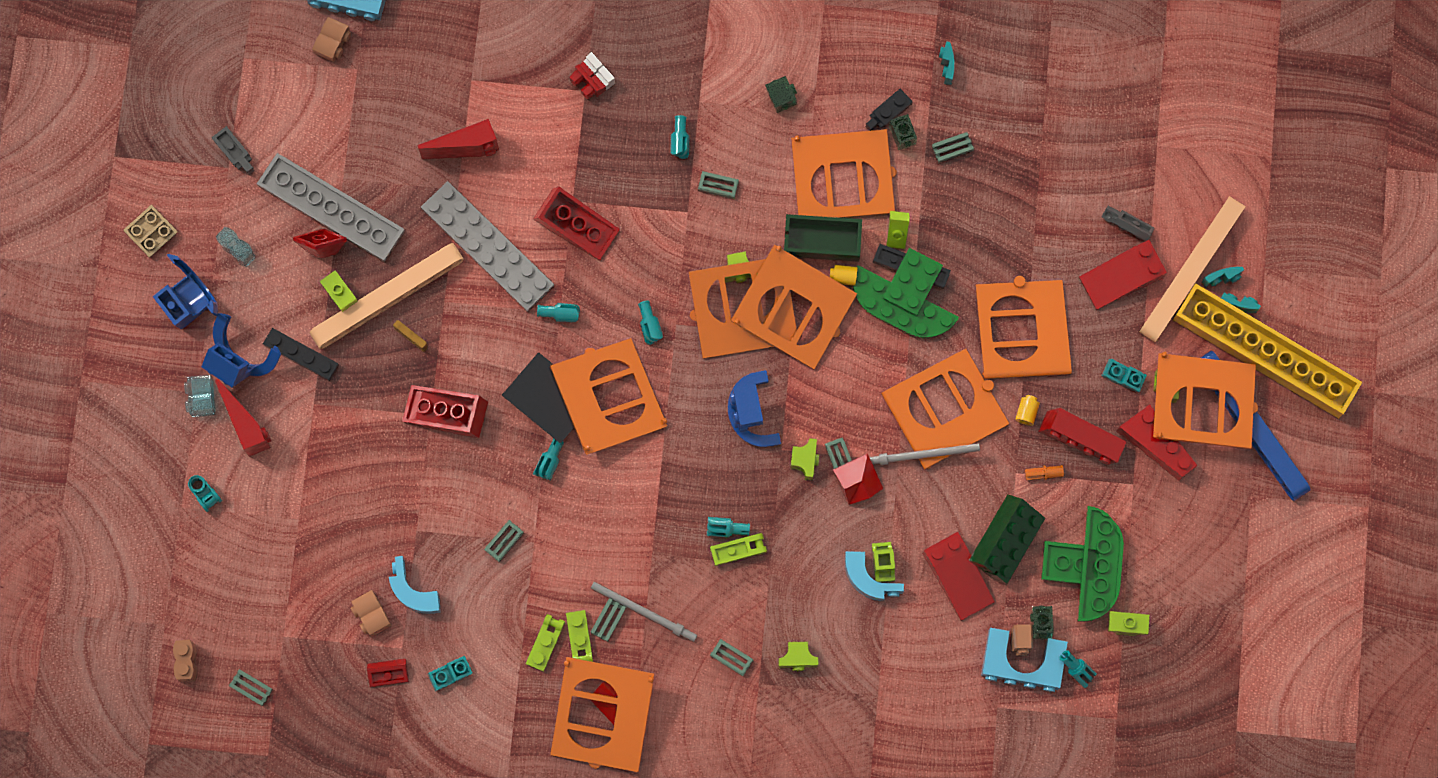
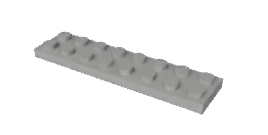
M278 153L257 182V186L333 232L346 237L348 241L383 262L387 260L405 232V229Z
M448 181L421 206V209L527 312L554 287V284Z

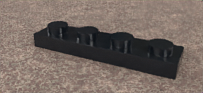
M879 244L873 263L897 271L906 253ZM942 267L933 285L944 289L951 270Z
M274 328L270 330L263 342V345L269 349L274 346L278 347L282 356L328 381L331 380L339 366L337 362Z

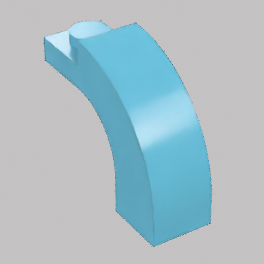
M845 552L847 577L860 594L876 601H883L884 594H888V597H899V594H903L904 584L880 583L868 575L865 567V552Z
M403 556L395 557V562H392L393 574L397 576L389 577V582L400 602L418 613H441L438 591L418 592L409 587L406 579L405 559Z

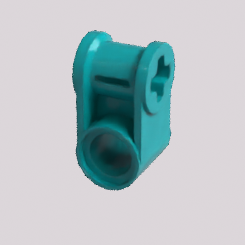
M194 475L189 479V489L206 512H209V509L217 502H222L216 491L211 488L202 476ZM196 481H202L203 485L200 489L196 490L193 488Z

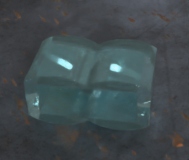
M224 227L216 236L222 249L232 254L240 265L247 267L256 258L249 244L240 240L232 229Z
M211 375L187 377V382L184 383L185 393L188 394V401H185L186 412H189L192 417L215 415L213 377Z

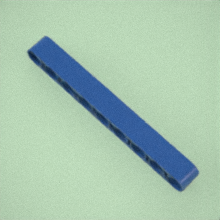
M1212 350L1200 357L1220 360ZM1213 390L1219 398V391ZM1226 392L1225 408L1237 423L1239 418L1237 403ZM1258 412L1253 414L1252 446L1287 495L1295 501L1311 490L1310 486Z

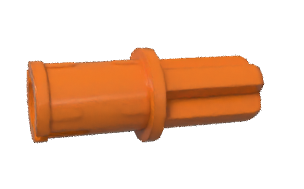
M1043 465L1039 468L1025 469L1026 480L1044 479L1045 481L1047 478L1064 477L1063 465L1050 467Z

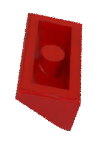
M406 659L367 664L370 687L409 682Z

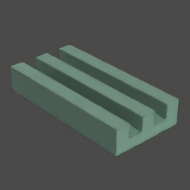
M968 132L932 144L938 163L974 150L968 137ZM965 139V141H962V142H959V143L950 145V146H948V147H945V148H942V149H939V150L937 149V148H939V147H942V146L951 144V143H953V142H956V141ZM964 145L968 146L967 148L955 151L953 153L941 157L939 155L941 153L959 148Z
M702 171L698 191L735 199L739 180ZM706 177L714 180H719L734 184V186H728L716 182L707 181L704 179ZM703 184L732 191V193L703 186Z
M843 437L825 444L834 469L838 466L830 446L834 447L840 465H844V461L837 446L838 443L841 444L847 462L852 461Z
M508 520L484 550L500 562L524 532ZM511 526V531L505 536V538L494 549V551L490 550L494 546V544L500 539V537L505 533V531ZM515 531H517L518 533L516 534V536L505 547V549L500 553V555H496L499 552V550L504 546V544L510 539V537L515 533Z
M609 598L591 633L608 642L626 607ZM610 605H613V608L610 614L608 615L604 625L602 626L600 632H597V629L600 623L602 622L606 612L608 611ZM617 608L621 609L609 632L604 636L603 633Z
M722 639L719 640L710 654L712 658L741 676H744L753 662L752 658ZM723 645L748 662L746 664L722 650L720 646ZM719 652L725 657L732 660L733 662L737 663L738 665L743 667V670H740L736 666L732 665L728 661L716 655V653Z
M240 669L229 684L231 688L261 706L265 704L273 691L272 688ZM241 675L267 690L266 694L241 680ZM238 682L262 696V700L237 687L236 683Z

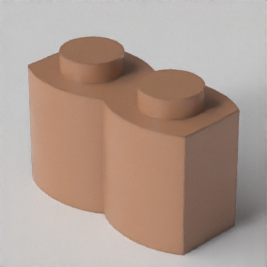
M328 17L314 43L313 53L335 62L336 58L339 59L342 55V45L350 39L351 32H349V26Z
M372 590L351 601L353 604L351 610L356 618L360 617L362 621L360 627L365 635L369 634L372 637L392 626Z
M1014 625L1011 628V651L1016 656H1027L1033 650V625Z
M176 640L173 646V654L176 659L174 664L175 678L180 682L195 681L197 677V667L194 662L197 654L196 646L191 640Z

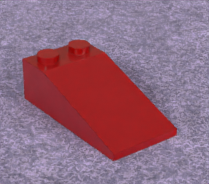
M489 119L417 145L422 159L482 157L485 155L488 157L494 155L499 150Z
M559 186L551 190L533 220L599 261L620 230Z
M1147 240L1079 276V279L1095 309L1098 310L1163 279L1167 272L1150 240Z
M216 379V385L246 454L251 457L270 449L269 442L272 440L265 427L261 428L223 383Z
M411 385L402 422L457 435L479 438L488 401L479 395Z
M958 532L923 551V556L960 621L995 602L977 566L969 561L971 554Z

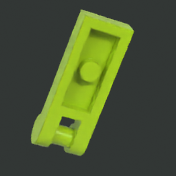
M759 533L711 546L710 549L715 566L767 553V548L763 545L762 541L764 539L763 534ZM755 542L756 548L751 549L749 543Z
M585 610L566 613L572 658L593 662ZM578 651H586V655L578 656Z
M546 615L526 665L542 672L545 671L564 627V620L559 619L558 621L552 615ZM549 625L556 628L554 633L547 631Z

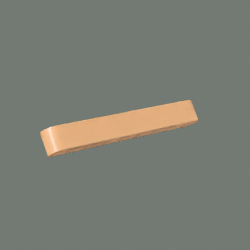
M1229 196L1139 331L1141 334L1154 342L1157 341L1246 206Z
M451 243L359 299L358 302L345 311H340L317 325L310 331V335L319 349H323L463 262L464 258L455 244Z

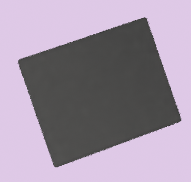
M537 353L504 391L502 396L556 441L561 443L572 431L574 425L550 366L553 363L542 354Z

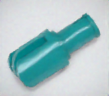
M677 115L675 116V132L671 134V154L681 159H686L689 156V134L686 132L687 117Z
M647 300L638 303L642 315L640 325L646 344L652 345L659 339H662L663 334L658 317L653 316L650 301Z
M557 303L555 306L538 305L537 317H552L556 322H577L580 314V307L576 304Z
M553 438L548 451L542 453L533 475L551 481L560 462L558 455L565 443L564 441L559 443Z
M708 517L706 535L729 538L732 534L749 536L750 523H733L731 518Z
M1064 651L1062 654L1066 658L1060 655V660L1069 668L1068 673L1082 687L1086 688L1088 684L1083 679L1091 682L1093 678L1088 673L1096 676L1097 673L1082 659H1076L1069 651Z

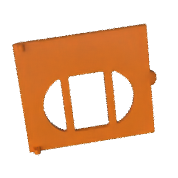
M887 129L799 137L797 135L795 138H791L798 215L850 218L890 214V211H895L892 178L896 176L897 172L894 167L890 166ZM855 162L860 204L834 207L830 165ZM863 162L873 168L879 181L878 191L868 203L865 201ZM822 166H824L827 207L815 199L811 190L812 178L815 172Z
M774 244L731 321L814 370L832 337L840 335L839 325L857 293L786 252L781 246ZM783 286V290L764 324H761L758 317L760 299L771 288ZM792 290L809 300L812 304L792 340L789 342L769 330L768 327L788 292ZM818 307L822 315V327L819 334L813 341L805 345H797L800 336Z
M766 259L688 272L694 303V310L690 312V318L697 321L703 358L774 347L731 321L725 285V277L748 273L751 274L753 282ZM716 280H719L725 323L720 322L711 314L707 304L708 291ZM783 286L774 287V304L780 296ZM790 291L768 327L769 330L789 342L797 331ZM760 299L758 304V317L761 324H764L769 313L766 316L763 315L762 304Z
M1017 276L1014 279V283L975 285L983 361L982 375L984 379L1072 374L1062 280L1025 282L1023 276ZM1005 297L1022 298L1033 307V309L991 311L992 306L998 300ZM1035 316L1037 340L993 342L990 318ZM1037 347L1036 352L1031 357L1022 361L1007 360L994 350L998 348Z
M631 338L597 350L587 348L583 355L550 366L586 455L667 427V419L663 417ZM606 361H618L629 367L626 370L594 381L589 380L593 369ZM633 374L642 398L601 411L592 388ZM641 404L645 405L642 415L633 423L618 425L605 419V417Z
M966 348L881 393L914 452L974 444L1009 425L1008 420L991 393L994 383L991 380L984 381ZM948 372L962 375L971 384L974 392V402L971 409H968ZM940 375L944 378L963 411L962 415L943 425L940 424L919 387ZM912 391L916 393L935 428H928L919 424L911 415L909 397ZM951 455L921 458L919 461L925 470Z
M1167 352L1159 353L1153 437L1165 440L1251 449L1253 414L1258 411L1257 403L1254 402L1256 364L1170 355ZM1182 388H1186L1184 428L1176 423L1171 413L1172 398ZM1193 388L1219 391L1217 433L1191 430ZM1227 392L1237 403L1239 418L1235 427L1229 432L1224 433L1225 393Z
M566 657L550 755L588 762L594 769L603 765L639 772L655 674ZM587 679H600L609 683L614 688L618 698L579 691L575 687ZM576 696L616 704L617 711L614 730L570 723L569 715L572 697ZM568 729L608 736L611 740L598 748H586L572 739Z

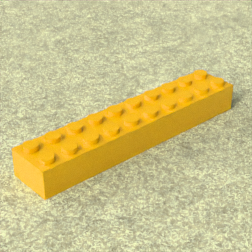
M1196 283L1173 321L1242 362L1256 364L1257 371L1338 419L1345 413L1362 384L1360 380Z

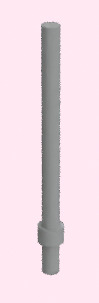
M980 444L891 455L883 453L879 454V456L870 457L872 464L888 465L889 462L980 451Z
M593 582L591 589L672 630V633L677 636L681 635L693 642L696 640L697 635L685 629V626L679 623L675 624L618 593Z

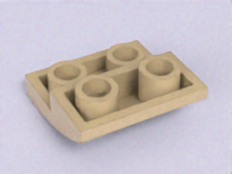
M152 205L123 230L149 258L177 233L175 228Z

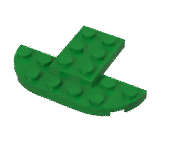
M909 248L891 282L857 265L856 285L853 286L854 292L857 293L856 298L861 307L873 317L917 338H931L944 334L959 319L958 316L925 300L943 267L942 264Z
M1087 506L1084 545L1051 541L1044 542L1041 580L1080 584L1077 622H1088L1102 617L1113 607L1118 598L1124 549L1123 536L1119 526L1108 513L1099 508Z

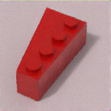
M1149 404L1122 424L1116 432L1127 438L1131 444L1141 449L1145 455L1156 461L1159 466L1179 481L1194 470L1197 464L1179 441L1153 437L1155 411Z
M1062 408L1047 411L1038 432L1083 451L1088 456L1099 458L1100 462L1107 465L1119 461L1126 441Z

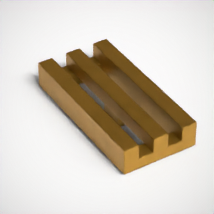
M397 320L393 324L397 332L421 351L425 352L428 349L427 342L402 322Z

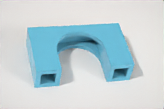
M307 0L308 4L313 8H328L331 12L338 13L341 11L352 17L357 15L363 16L369 21L381 19L386 1Z
M995 628L988 630L981 676H984L985 680L997 682V679L1005 680L1004 683L1009 685H1016V682L1023 683L1024 687L1031 689L1039 686L1043 687V690L1047 692H1055V690L1060 689L1064 668L1060 655L1065 658L1062 653L1067 649V641L1048 638L1040 668L1032 673H1020L1010 666L1006 656L1010 631Z

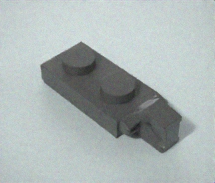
M227 126L211 137L234 167L238 170L243 168L248 175L255 171L249 163L252 160L249 153Z
M1109 205L1102 215V218L1107 222L1118 225L1120 229L1131 232L1141 240H1149L1154 231V227L1123 210L1120 212Z

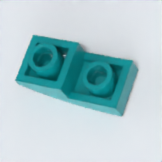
M946 41L945 47H941L939 58H942L941 65H945L942 77H945L944 84L951 85L954 75V53L951 43Z
M1229 267L1207 275L1201 282L1205 288L1209 285L1214 287L1222 280L1225 284L1230 281L1235 283L1242 278L1241 274L1244 268Z
M1224 292L1221 296V299L1245 313H1256L1261 307L1258 301L1252 297L1247 298L1244 296L1240 302L1236 296L1230 293L1226 294Z
M1111 358L1108 360L1101 376L1125 388L1140 392L1147 375Z
M463 656L429 672L427 675L436 692L468 677L473 672L466 657Z

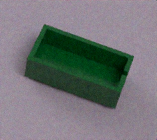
M786 214L784 250L797 258L859 262L862 219Z
M1007 494L969 561L979 569H982L992 579L1008 584L1043 524L1045 517L1022 498Z

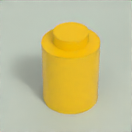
M835 265L834 268H830L829 277L842 285L855 286L857 267Z
M1026 395V397L1021 398L1015 421L1029 426L1034 425L1040 405L1036 397Z

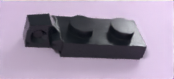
M900 88L870 114L871 119L866 123L865 127L869 131L874 130L877 126L880 128L886 127L912 105L913 101Z

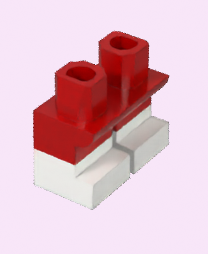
M592 52L586 56V59L580 65L575 66V71L569 77L574 86L579 85L582 81L585 82L586 86L581 89V93L586 99L594 95L598 97L615 84L613 75Z

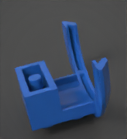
M167 254L173 264L187 275L173 287L166 285L152 296L172 323L182 330L207 309L217 316L218 303L202 280L181 258Z
M218 313L213 326L215 345L208 349L201 367L232 388L249 376H262L271 372L276 367L281 356L279 348L276 346L271 348L267 359L263 363L250 364L235 354L229 346L227 327L231 316Z
M764 370L750 373L735 384L728 400V416L733 429L744 441L754 446L770 447L781 444L779 433L757 435L747 430L748 427L763 425L756 385L768 383L767 371Z

